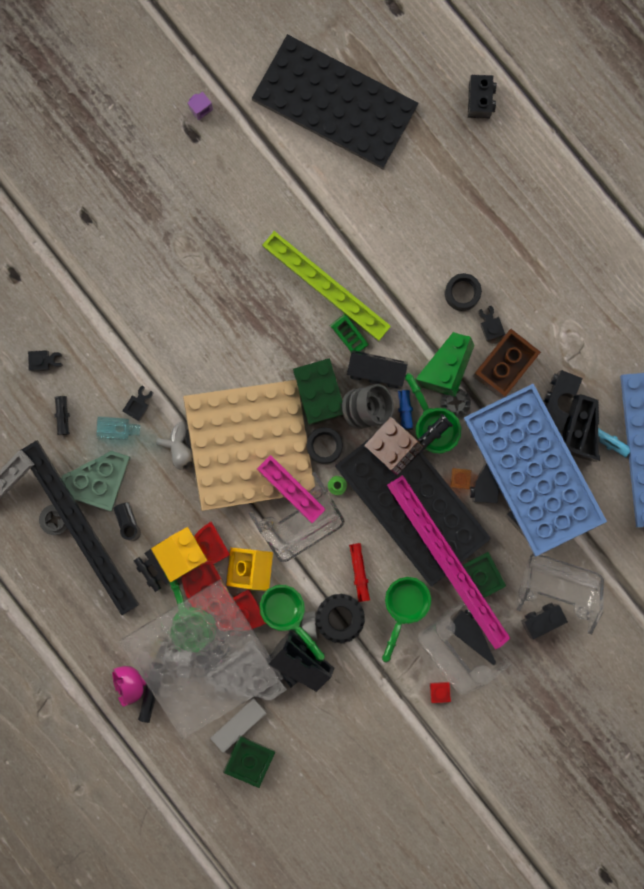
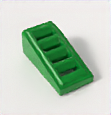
M343 314L329 325L350 352L352 350L362 351L369 345L347 315ZM343 322L347 323L344 327L338 330L337 327L340 326ZM348 328H351L349 333L345 336L342 335ZM356 334V337L348 343L347 339ZM360 339L361 343L353 349L351 346Z

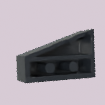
M582 394L573 397L562 438L571 455L591 462L600 461V437H598L599 400Z
M292 631L276 645L268 662V665L315 692L332 677L335 669L325 659L318 661L312 651L307 648L306 643Z

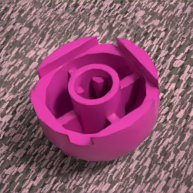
M131 666L114 668V672H112L115 691H118L119 695H121V697H118L121 706L125 707L137 702L143 694V686H146L144 675H140L138 670Z

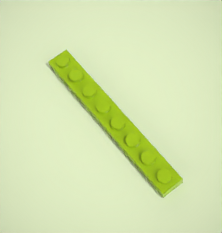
M275 231L262 244L264 249L378 342L391 328L387 322Z

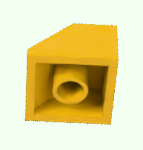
M188 527L151 548L170 583L207 561Z
M230 547L226 586L267 591L270 586L273 552Z

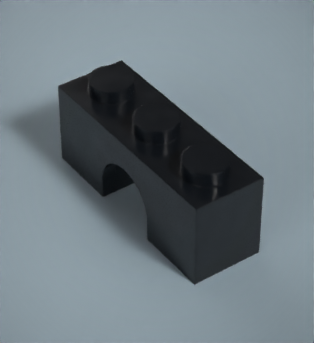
M560 370L557 374L554 373L550 382L553 385L551 391H547L543 400L546 402L545 406L559 432L563 431L569 414L560 410L558 399L560 396L575 397L583 379L563 370Z

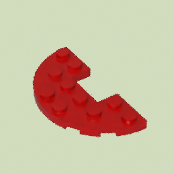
M209 522L194 535L207 561L182 576L183 588L192 607L201 608L209 613L215 625L221 628L248 630L266 624L260 615V607L250 589L233 598L214 564L228 557L230 553L213 522Z

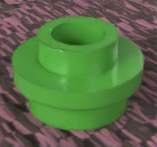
M340 476L332 477L328 482L329 491L334 495L343 494L347 489L346 480ZM335 482H339L341 484L340 489L334 488Z

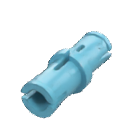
M598 428L600 443L604 444L607 449H612L626 458L630 453L629 446L619 441L615 435L611 436Z

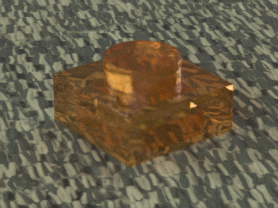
M452 468L450 488L470 489L472 470Z

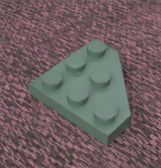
M110 451L62 475V480L74 500L113 511L131 457Z

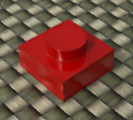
M450 682L430 683L431 703L451 702Z

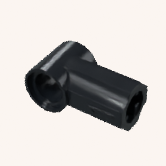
M130 502L113 507L122 538L129 541L139 539L141 530L137 525ZM130 527L135 529L132 537H128L126 533Z

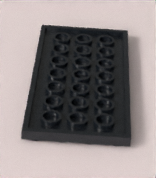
M288 34L252 96V101L381 169H384L419 104Z
M370 437L336 464L335 467L430 587H432L445 576V573L387 486L400 476H404L460 563L491 538L422 452L396 475L364 446L372 438Z

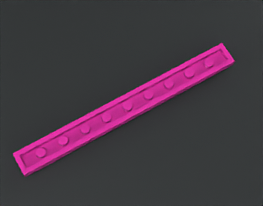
M400 476L388 484V488L495 650L500 648L510 639L509 635L404 476Z

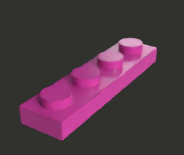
M271 455L256 469L311 524L326 510Z

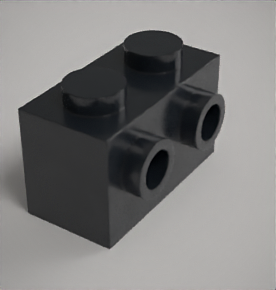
M494 75L470 76L468 118L490 119L492 112H495L496 101H493V94H496L497 83L493 82Z
M551 602L542 607L543 610L537 613L533 611L525 615V619L521 620L530 639L534 640L568 623L559 604Z

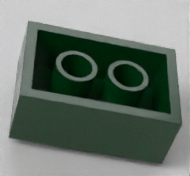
M330 358L293 369L309 426L344 416L342 411L343 401Z

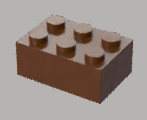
M510 329L473 374V377L500 399H503L541 352L514 330Z

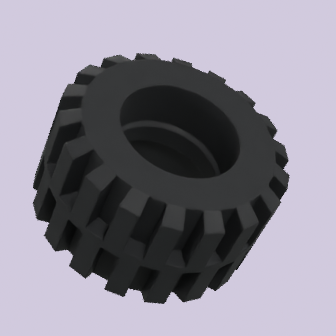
M342 593L333 594L325 598L319 605L316 623L319 632L327 640L342 644L353 641L354 638L359 636V633L364 628L365 614L360 603L352 596ZM345 607L351 612L352 621L346 629L338 630L331 626L329 614L334 608Z

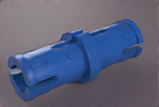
M410 390L398 391L400 407L398 408V413L400 412L401 426L404 429H413V407H411Z

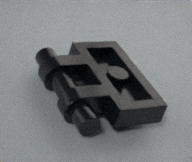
M149 549L144 553L149 560L143 562L138 557L134 560V563L137 565L136 569L138 572L142 573L146 578L147 585L152 587L154 592H157L161 589L158 581L162 579L166 585L169 584V581L165 577V573L154 553ZM151 565L158 572L156 576H153L148 569Z

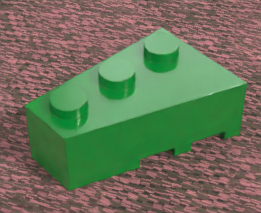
M453 332L417 376L416 381L419 386L456 397L475 346L472 338Z

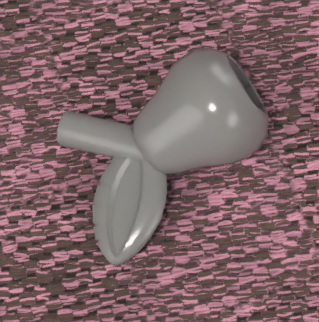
M183 421L176 424L172 429L171 441L158 438L156 442L157 446L171 448L173 465L179 470H186L194 465L192 449L183 443L187 431L186 424Z

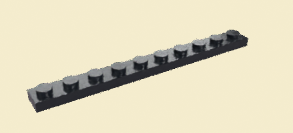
M36 440L21 449L35 464L31 468L32 472L120 614L124 615L139 605L138 601L39 441Z

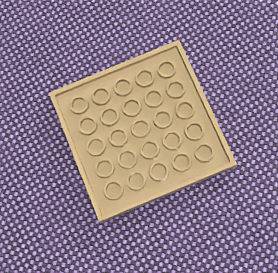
M296 380L183 396L201 511L285 498L256 470L269 455L310 494L316 493L310 455L307 451V437Z

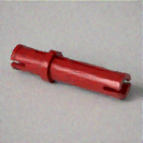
M361 543L350 544L355 578L353 582L356 585L358 602L369 601L370 596L367 584L369 579L366 578Z

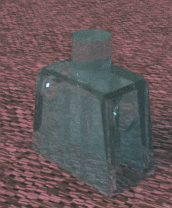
M98 417L97 439L128 440V435L140 436V425L129 424V419ZM117 426H122L124 428V431L117 432L115 428Z

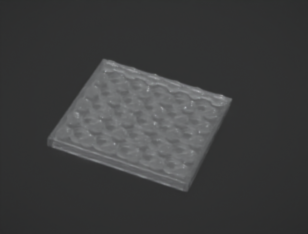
M221 579L119 641L182 739L283 679L279 670L268 665L271 658Z

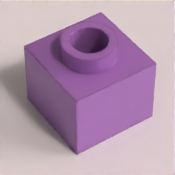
M203 91L200 94L193 95L189 102H187L190 111L198 121L213 110L212 103Z

